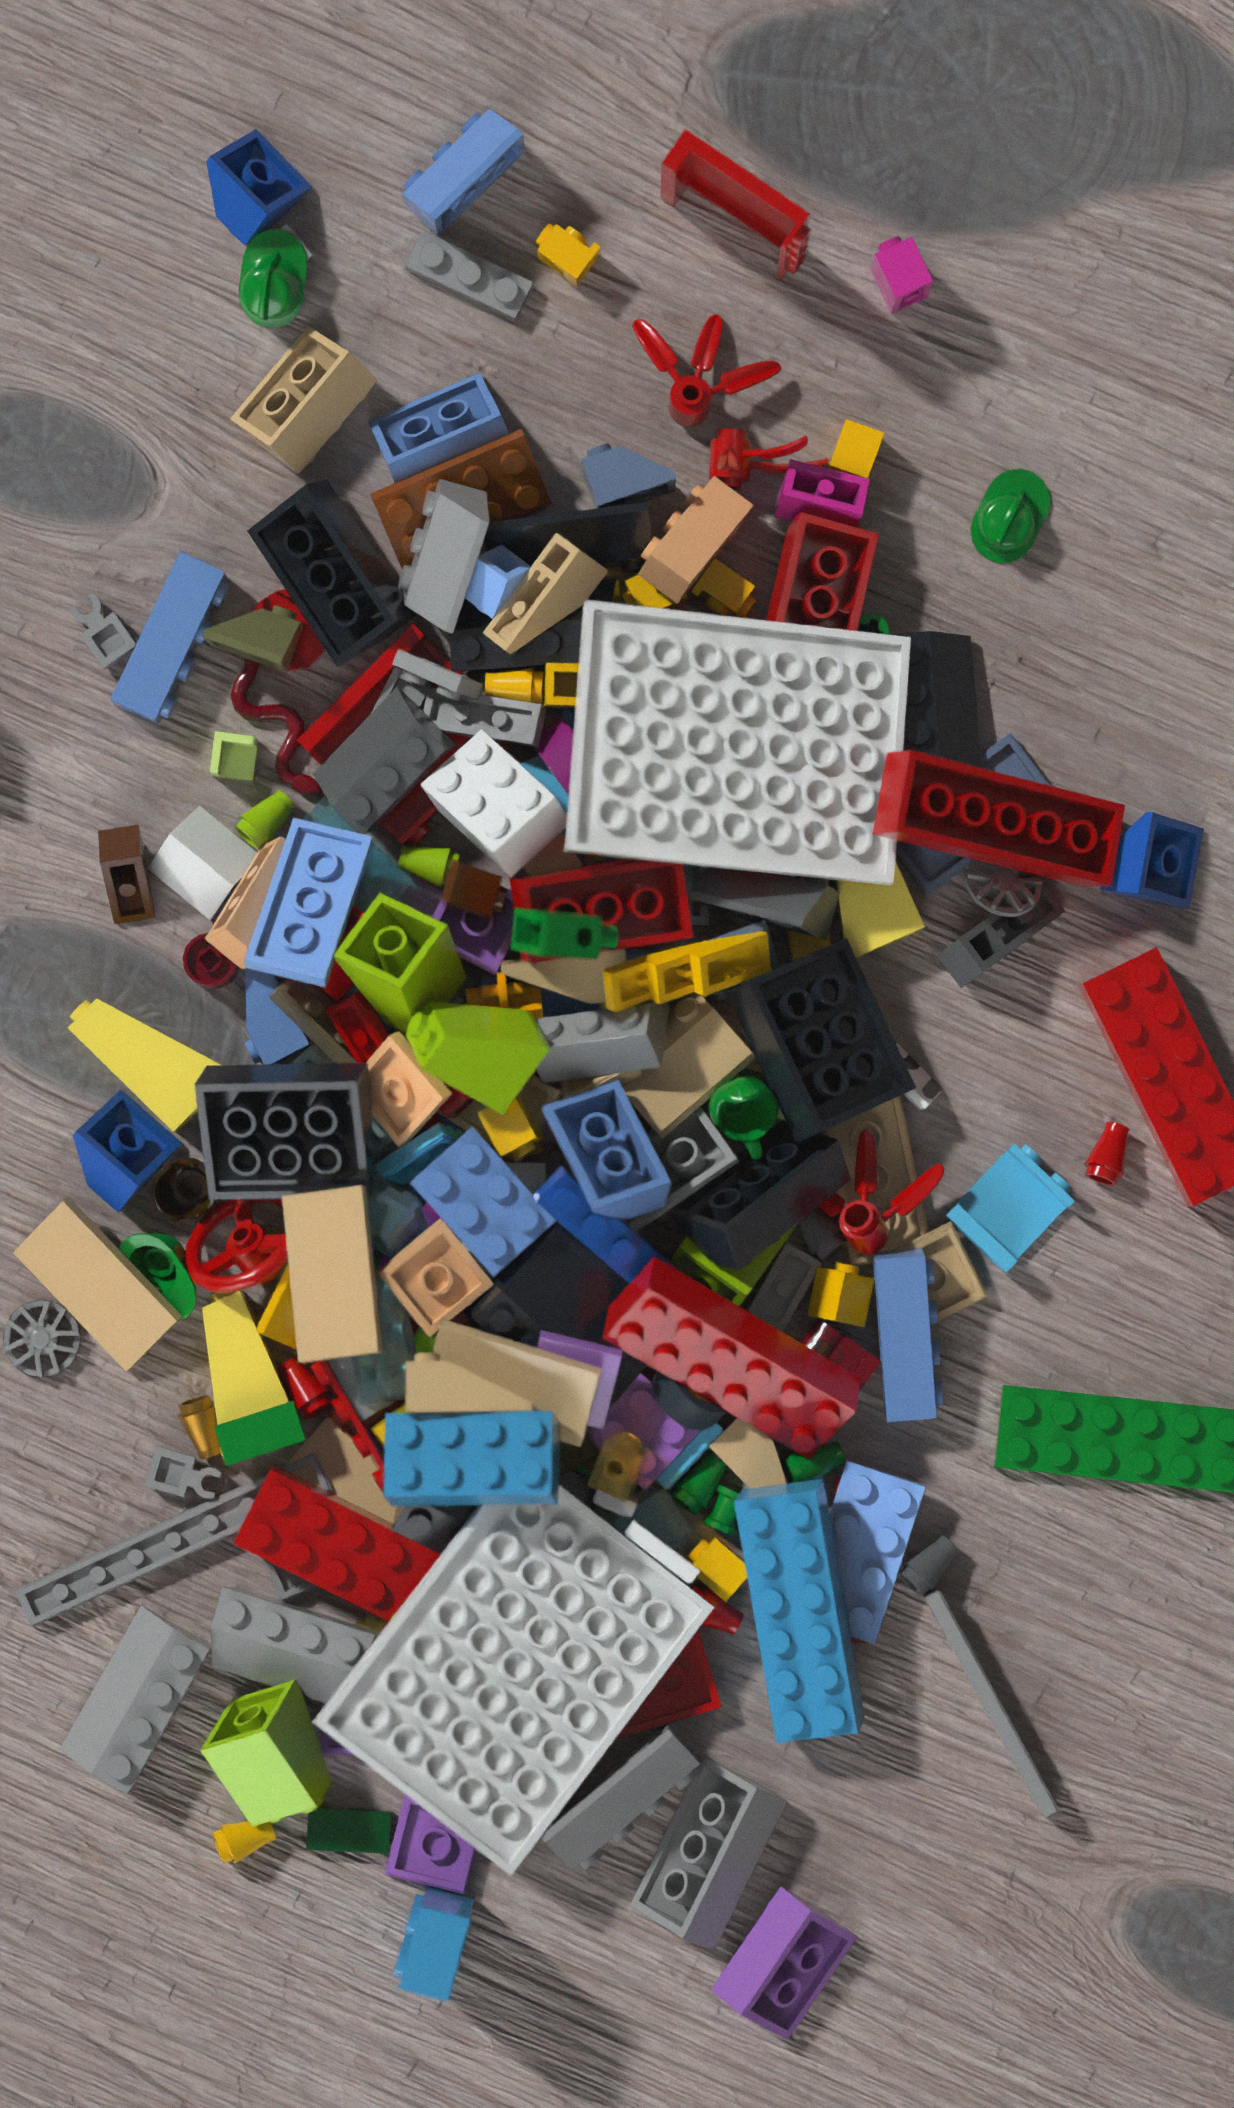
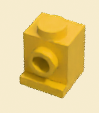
M551 223L543 229L536 240V244L539 245L537 258L576 287L600 257L601 246L594 242L588 248L585 245L588 240L576 229L568 226L564 230L559 225L553 226Z
M716 558L713 559L691 591V598L698 601L701 595L707 598L704 604L721 616H726L729 613L733 617L745 618L757 601L751 596L755 586Z

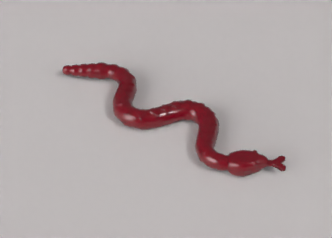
M244 658L245 665L235 679L230 694L234 710L245 720L258 722L284 721L289 728L288 735L276 755L275 768L278 776L299 793L325 795L316 779L306 774H294L290 770V761L300 747L297 739L304 733V721L295 709L284 704L256 706L251 705L247 701L246 694L256 678L259 663Z

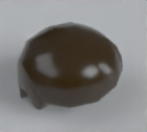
M188 1157L171 1161L153 1180L151 1196L157 1210L169 1220L175 1222L183 1219H198L205 1215L217 1201L209 1200L205 1165L196 1158Z

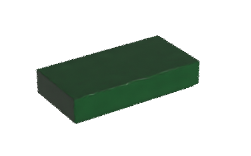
M318 1807L313 1812L308 1813L306 1850L389 1854L392 1811Z

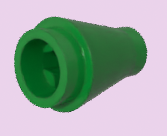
M835 1441L823 1445L810 1459L794 1450L790 1451V1456L783 1458L782 1464L789 1482L795 1483L822 1479L836 1468L846 1464V1457L840 1443Z
M709 1452L702 1461L674 1484L675 1489L670 1496L689 1513L697 1515L701 1509L706 1510L728 1466L716 1455Z

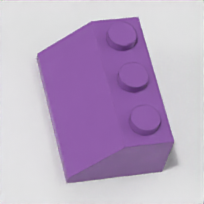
M780 1887L767 1904L766 1909L752 1930L744 1938L742 1945L727 1967L721 1972L711 1991L740 2015L788 2040L858 1936L803 1898Z

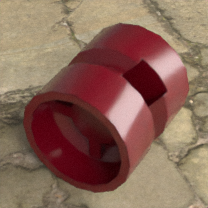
M208 933L200 934L193 938L184 950L182 958L184 970L190 979L204 988L212 990L224 988L234 981L240 967L205 940Z

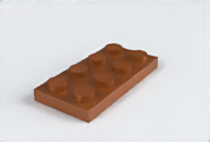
M521 429L370 494L402 569L404 565H412L415 553L410 552L413 535L416 528L423 529L427 518L426 515H422L424 501L428 491L435 492L439 479L487 492L489 522L519 519L552 504Z

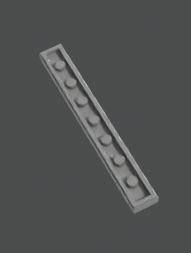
M316 1452L281 1467L292 1472L311 1463L321 1485L319 1487L327 1491L332 1490ZM267 1474L16 1589L15 1593L31 1628L237 1534Z

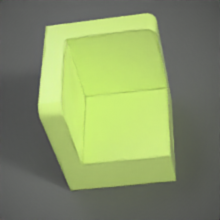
M215 731L210 764L212 776L254 782L259 748L257 737Z

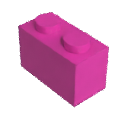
M897 236L878 246L880 252L874 254L871 272L891 314L927 298L933 280L913 237L902 241L900 236Z
M790 459L781 481L774 517L789 521L800 512L857 527L863 515L870 479Z

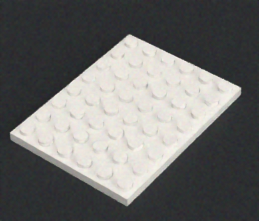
M587 600L583 604L565 852L881 885L894 884L897 840L873 835L872 833L886 754L903 751L911 637Z
M560 1485L558 1504L479 1505L313 1723L509 1875H512L714 1607Z

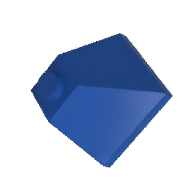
M257 129L212 154L206 161L216 217L244 246L250 243L256 235L270 230L312 188L311 184Z
M1146 812L1120 837L1112 886H1101L1100 890L1127 898L1189 909L1204 828L1154 812Z
M121 1089L73 1135L87 1186L118 1213L141 1192L182 1144Z

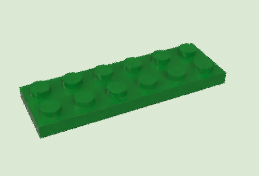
M1002 1385L994 1467L1234 1493V1409Z

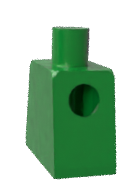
M515 908L511 950L547 957L598 959L600 950L613 951L617 946L618 930L616 926L603 925L602 917L582 913Z

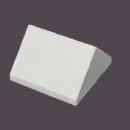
M199 805L168 835L147 869L211 921L229 900L257 852Z

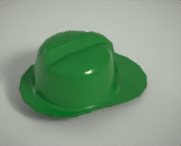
M280 229L266 230L256 235L250 241L243 256L239 283L240 305L247 317L255 324L266 328H280L291 323L299 314L303 302L307 273V255L301 242L291 233Z
M1012 469L998 475L989 485L974 514L970 527L971 539L976 550L987 560L997 563L1014 562L1023 557L1033 545L1048 515L1051 504L1049 490L1040 477L1031 471Z
M157 1232L151 1234L136 1233L128 1236L120 1245L119 1250L183 1316L180 1320L186 1319L193 1312L197 1297L196 1287L185 1268V1249L182 1244L172 1236Z

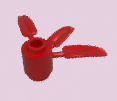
M716 314L708 318L695 345L690 361L691 366L696 369L694 376L680 377L674 368L678 363L677 356L662 336L643 319H637L632 323L636 337L660 372L668 371L675 382L670 391L669 413L672 419L681 426L694 427L701 424L709 414L712 395L722 391L729 395L735 394L768 380L781 371V365L776 361L757 362L722 374L720 377L721 384L709 388L708 384L701 378L703 371L709 372L712 369L721 339L723 320L721 316Z
M734 428L716 429L715 439H711L709 480L715 476L731 489L739 490L741 489V483L750 481V469H760L766 473L784 474L788 464L751 461V457H761L762 459L784 457L807 446L808 438L804 436L788 444L769 449H751V441L747 440L748 431ZM829 458L804 463L823 467L828 464Z
M864 1129L859 1136L854 1183L855 1192L861 1194L860 1200L852 1201L844 1207V1198L836 1193L819 1205L818 1208L830 1217H834L839 1213L840 1228L852 1248L861 1254H873L881 1250L887 1243L889 1229L885 1222L896 1213L900 1216L908 1215L922 1203L942 1179L944 1166L943 1164H936L893 1198L891 1201L892 1207L880 1215L877 1208L868 1202V1193L871 1194L877 1190V1154L873 1135L870 1131Z

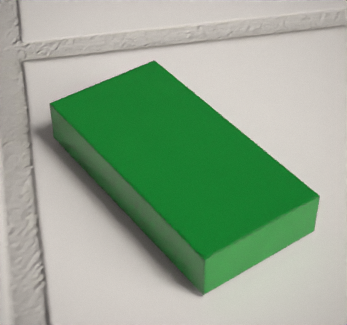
M294 1400L214 1426L226 1466L306 1440Z

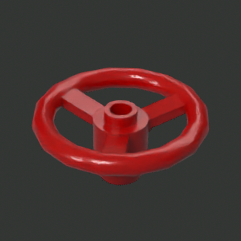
M225 1199L211 1208L194 1227L185 1248V1268L193 1282L210 1292L234 1293L274 1279L280 1272L281 1267L288 1261L286 1233L266 1235L263 1229L254 1222L252 1206L256 1204H274L283 1209L282 1199ZM235 1213L237 1228L232 1231L227 1239L226 1250L202 1264L201 1253L208 1236L224 1219ZM233 1265H237L242 1272L233 1276H216Z

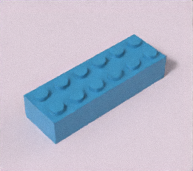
M818 1479L742 1489L734 1500L776 1743L858 1733L865 1721L824 1480Z

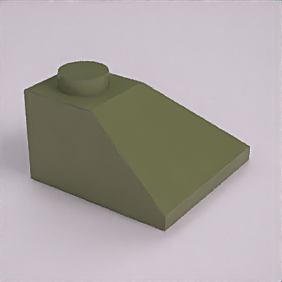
M274 605L272 612L261 608L206 628L202 637L212 647L287 673L304 626L301 622L295 620L297 613Z

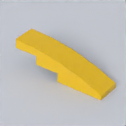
M760 931L684 945L602 969L606 1008L619 1012L648 1000L662 1004L692 992L704 997L771 971L768 933Z

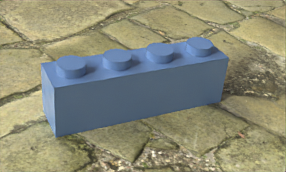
M181 551L179 552L110 700L114 705L159 725L162 716L167 719L170 717L178 700V696L173 694L179 680L187 681L195 664V659L191 658L197 642L202 645L205 643V639L202 637L204 630L213 625V622L208 620L214 606L221 607L230 590V585L225 583L228 577L224 571Z
M922 1248L873 1253L880 1361H882L883 1403L886 1421L936 1419V1406H943V1392L941 1381H934L933 1366L940 1365L938 1340L931 1341L930 1325H937L936 1301L928 1300L927 1290L928 1284L935 1283L933 1260H925Z

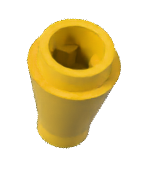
M528 667L497 673L487 672L485 677V696L543 704L545 671H535V667Z
M249 1821L220 1825V1830L212 1832L215 1846L223 1864L233 1861L235 1864L268 1842L276 1840V1835L270 1822L253 1827Z

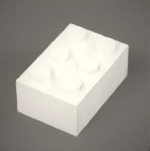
M482 729L420 784L436 809L510 878L567 827V814L556 797Z

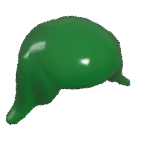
M738 1077L726 1082L713 1093L709 1102V1114L711 1121L718 1130H721L727 1137L742 1142L748 1149L751 1157L759 1160L763 1155L760 1138L771 1128L778 1116V1102L772 1090L764 1082L753 1077Z

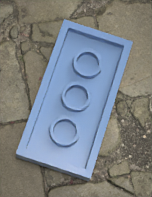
M293 818L244 959L245 968L326 987L335 961L333 955L340 946L373 847V836Z
M847 1460L829 1515L850 1636L875 1645L926 1486Z

